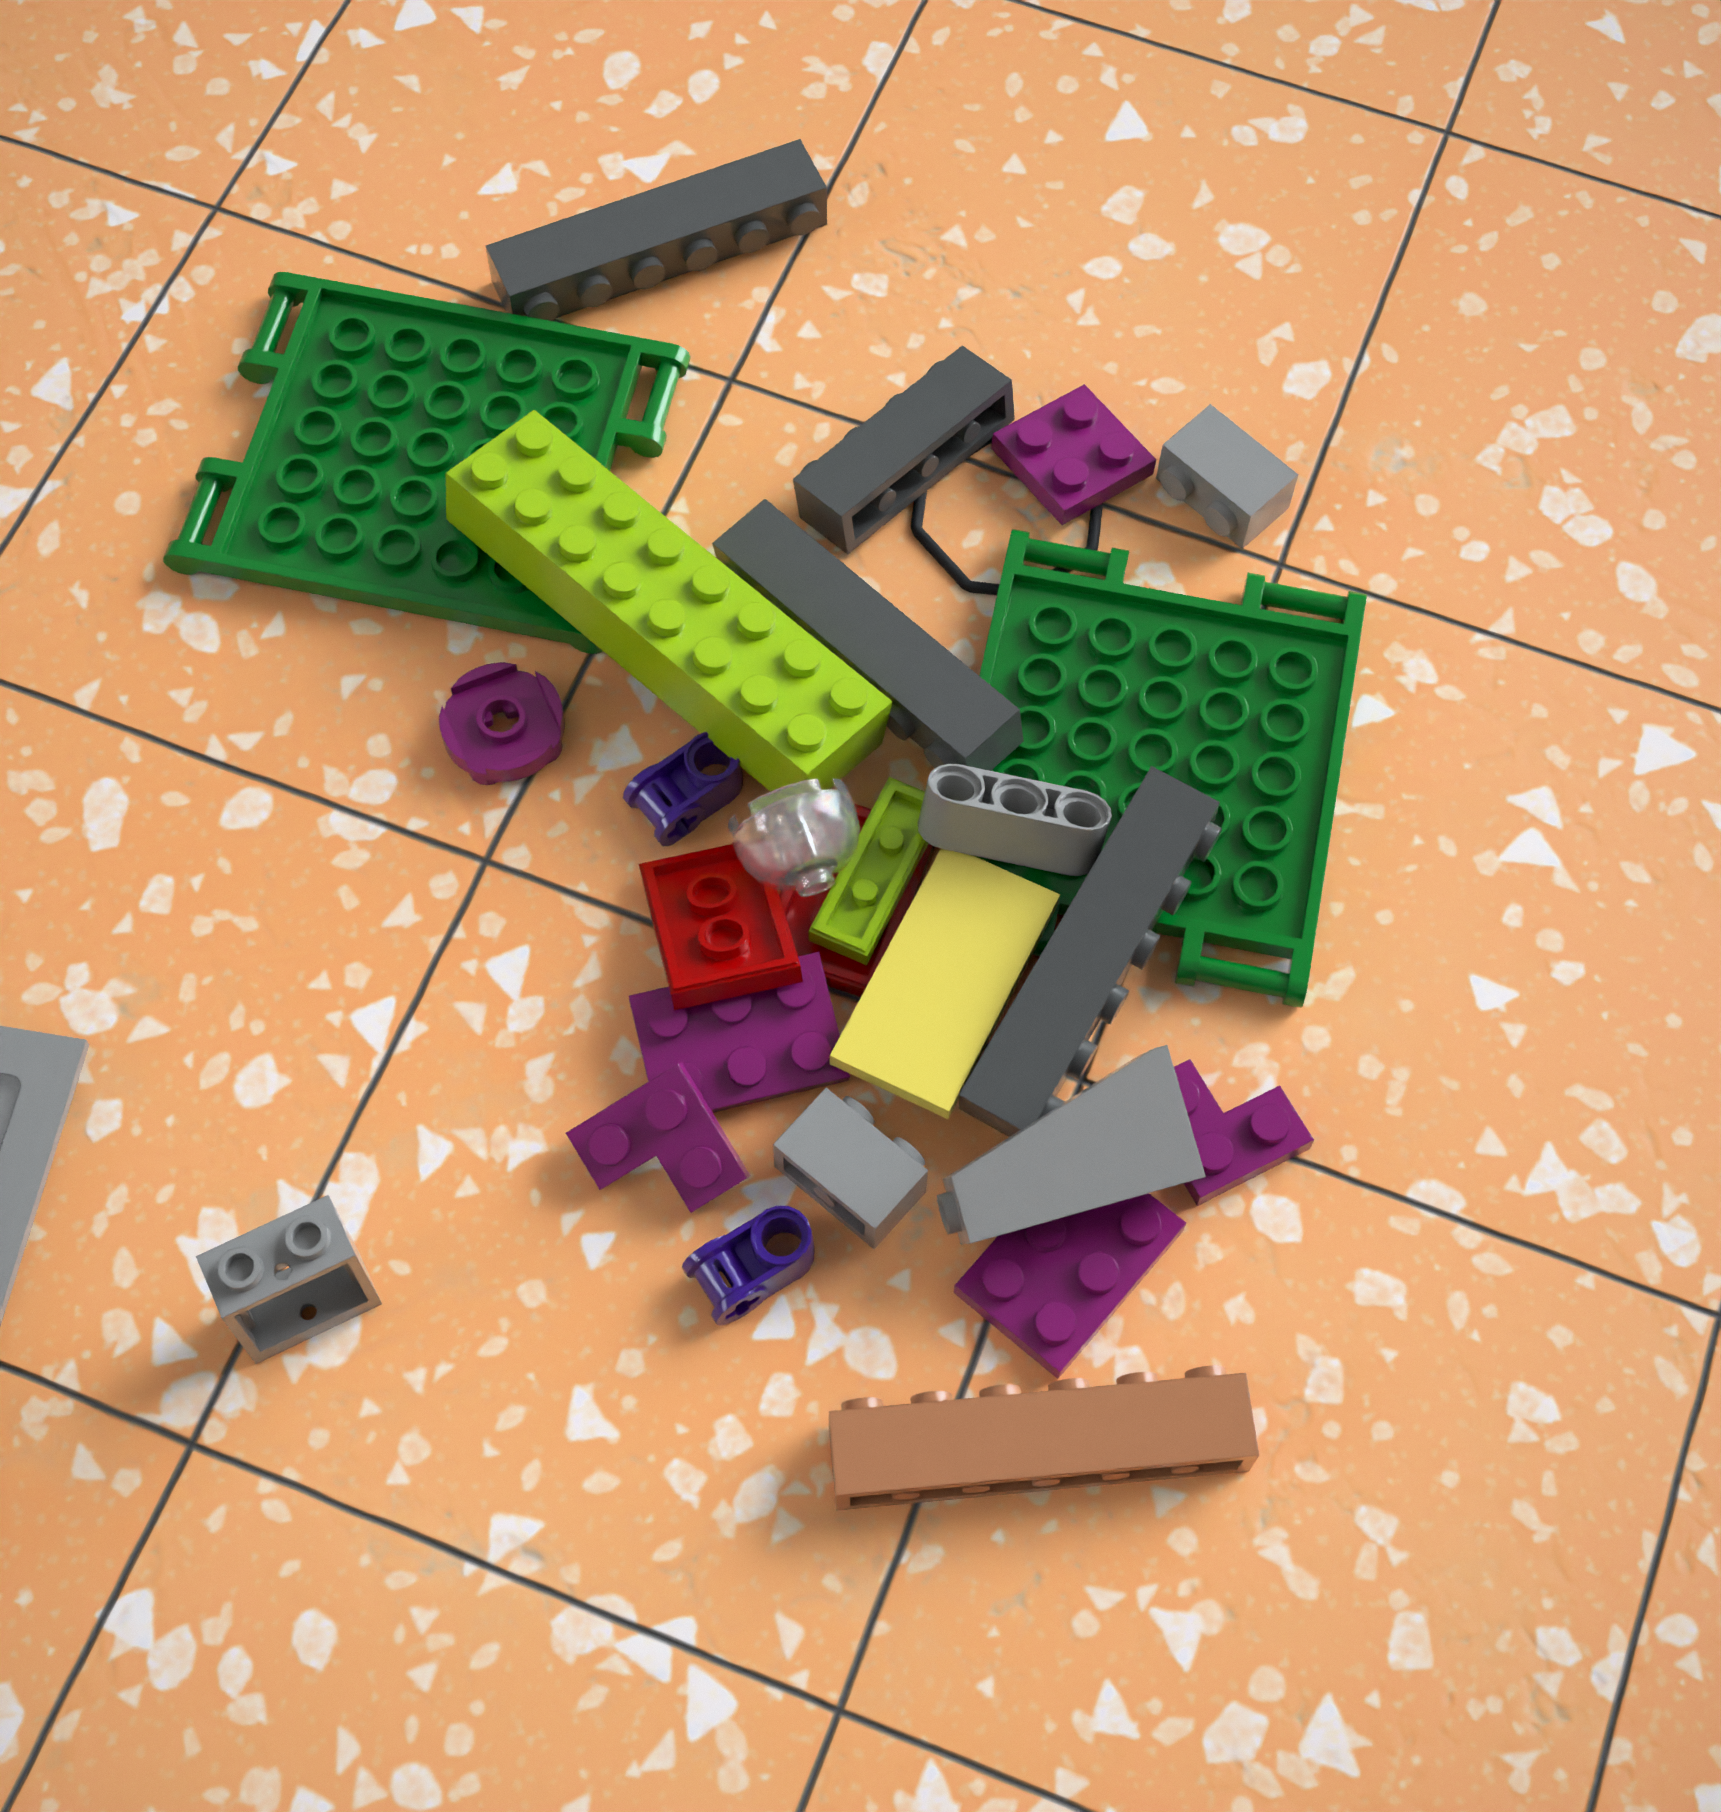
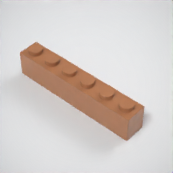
M1209 1365L1190 1369L1184 1373L1185 1378L1158 1381V1376L1154 1372H1135L1118 1377L1116 1385L1090 1387L1089 1380L1069 1378L1054 1381L1048 1385V1391L1021 1393L1019 1386L1005 1384L984 1388L979 1391L980 1397L952 1400L950 1392L929 1391L913 1395L910 1398L911 1404L883 1406L882 1399L874 1397L847 1400L841 1404L842 1410L829 1411V1438L836 1511L1249 1472L1260 1455L1246 1372L1226 1374L1224 1366Z

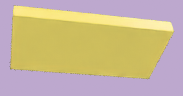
M940 849L830 1054V1065L949 1119L959 1100L961 1090L978 1063L1059 904L1060 894L973 855Z

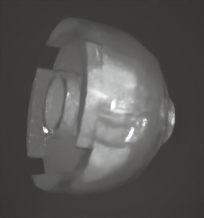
M810 779L786 785L759 796L748 803L752 816L745 819L740 825L734 814L729 819L727 831L735 853L744 869L764 886L782 891L797 889L799 896L802 897L816 895L831 888L835 884L833 876L841 872L855 854L860 831L855 804L848 786L842 780L833 779L835 790H821L818 779Z

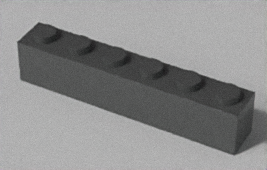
M801 139L485 245L491 281L506 313L553 321L555 318L587 307L600 306L610 299L630 292L652 288L662 281L682 274L704 270L714 263L737 255L756 252L766 245L789 237L808 234L815 228L827 225V186Z
M766 499L761 501L712 543L718 560L893 701L887 727L899 739L906 741L910 737L923 748L925 757L934 769L945 764H960L991 771L1024 742L1019 708Z
M1153 766L1150 767L959 1094L960 1110L1010 1137L1065 1102L1056 1096L1068 1075L1079 1080L1087 1069L1098 1047L1089 1041L1098 1023L1102 1020L1111 1025L1128 996L1129 990L1120 985L1129 969L1134 965L1143 970L1161 937L1152 931L1163 911L1174 915L1185 898L1192 882L1183 876L1194 857L1205 862L1222 831L1221 827L1214 824L1220 804L1219 801Z

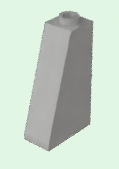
M1168 1045L1160 1046L1138 1055L945 1177L943 1183L946 1192L937 1195V1203L947 1234L957 1232L961 1245L971 1244L1206 1177Z

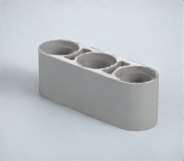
M945 764L933 769L928 777L918 820V832L929 844L941 849L1064 875L1081 876L1090 872L1100 855L1112 814L1111 808L1104 799L1085 790L960 764Z

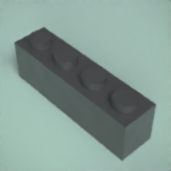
M962 345L947 358L932 365L923 377L904 392L894 395L886 403L885 407L862 425L851 429L844 436L843 440L819 459L809 462L801 470L800 474L793 478L799 517L846 554H849L988 442L994 432L1015 420L1012 379Z

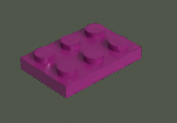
M819 952L798 956L803 979L801 983L674 1010L669 987L629 995V1003L648 1082L682 1062L714 1113L849 1081V1073L830 1065V1054L840 1034Z
M1147 1193L999 1235L955 1284L954 1294L1059 1379L1181 1235L1186 1222L1151 1194Z

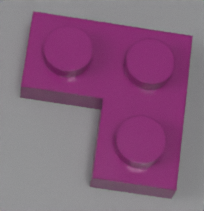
M1191 1059L1174 1066L1206 1175L1204 1178L1183 1183L1197 1206L1311 1148L1314 1139L1280 1085L1223 1113Z
M682 1062L566 1132L567 1137L599 1190L609 1186L657 1156L690 1213L751 1176Z

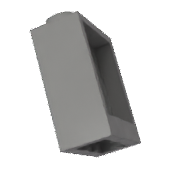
M329 1195L195 1256L222 1320L255 1364L382 1305L360 1253ZM289 1266V1268H287V1269H285V1270H283V1271H281V1272L276 1273L277 1271H279V1270H281V1269H283V1268ZM306 1307H315L317 1312L314 1318L310 1320L302 1318V1311Z

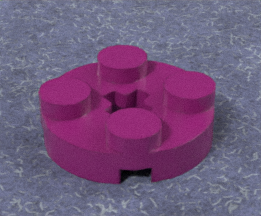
M505 662L491 663L467 672L451 687L452 696L446 702L445 708L441 707L439 714V727L443 743L452 761L459 768L468 772L472 780L478 784L493 785L497 782H510L526 778L541 770L548 763L555 761L561 754L563 748L562 737L565 729L561 699L553 684L540 673L535 671V677L528 672L518 671L516 664ZM504 712L508 719L519 718L518 722L512 725V729L505 732L492 731L488 728L494 725L493 715L496 713Z

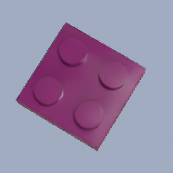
M1085 384L994 432L991 449L1061 525L1066 524L1153 475L1157 460Z

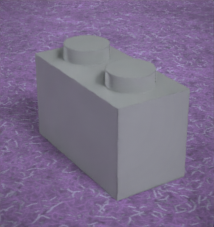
M1209 404L1162 445L1156 479L1161 482L1164 490L1172 498L1184 501L1204 517L1207 525L1216 534L1224 537L1227 536L1243 549L1290 507L1299 474L1213 405Z
M825 1088L773 1144L774 1167L870 1247L875 1249L926 1193L928 1170L924 1167L925 1160L917 1149L906 1140L895 1137L892 1141L874 1127L875 1121L873 1116L857 1100L849 1096H845L841 1100L828 1088Z

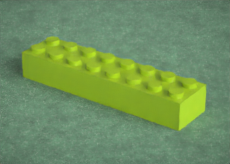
M531 411L446 472V520L700 733L707 732L709 734L708 738L714 742L713 744L728 757H732L735 760L737 758L740 759L741 768L797 815H801L883 743L893 701L537 411Z

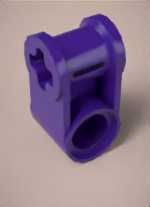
M707 732L695 736L690 742L659 763L642 770L630 781L623 792V799L631 808H639L656 828L654 837L662 846L673 845L694 831L703 820L732 802L742 790L743 772L740 767V759L737 758L735 760L732 757H728L713 744L714 742L708 738L709 734ZM712 764H720L727 767L723 773L709 776L701 773L705 767Z
M774 1206L764 1210L761 1214L730 1233L717 1237L699 1247L686 1258L682 1264V1269L687 1277L697 1279L714 1306L711 1316L715 1323L719 1326L727 1325L747 1315L765 1299L802 1278L810 1270L815 1254L812 1230L808 1219L799 1210L790 1206ZM779 1233H791L801 1240L798 1249L787 1256H775L769 1253L765 1247L768 1241ZM719 1272L724 1274L732 1288L727 1287Z

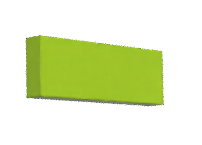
M891 777L887 779L809 929V941L864 965L868 964L929 844L918 832V820L925 791Z

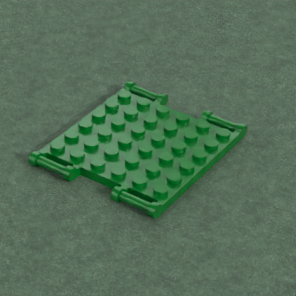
M275 273L268 287L270 301L251 349L243 352L238 364V372L250 382L257 384H266L271 380H274L243 463L216 457H205L201 460L195 475L199 483L177 540H173L168 544L163 557L165 565L171 570L184 575H194L199 571L568 643L575 649L589 654L602 652L592 641L446 520V472L533 410L547 419L609 471L618 445L630 447L635 453L644 457H659L663 452L667 438L663 430L678 379L686 375L691 358L689 352L685 348L673 343L295 273ZM303 303L285 353H275L292 307ZM642 366L655 368L657 372L642 421L626 419ZM231 488L232 492L211 546L204 545L202 542L220 495Z
M1012 529L979 676L1020 709L1024 742L991 771L1085 790L1104 799L1111 808L1112 817L1102 849L1151 766L1219 801L1220 804L1214 824L1221 827L1222 831L1205 862L1195 857L1193 858L1183 876L1192 882L1185 898L1174 915L1163 911L1152 931L1157 934L1183 938L1175 976L1176 984L1194 987L1196 981L1281 997L1283 998V1005L1302 1008L1310 976L1367 594L1348 591L1347 596L1308 590L1265 582V575L1247 572L1241 605L1124 584L1129 550L1112 547L1111 553L1031 539L1029 538L1030 532ZM1026 561L1036 564H1042L1047 566H1053L1063 569L1106 576L1105 580H1102L1097 578L1080 576L1070 573L1024 565V563ZM1264 605L1340 619L1341 624L1260 609V606ZM975 856L1060 894L1059 904L1033 953L1034 956L1040 957L1054 933L1057 914L1064 915L1088 874L1081 876L1064 875ZM1203 943H1209L1290 959L1288 973L1201 956Z

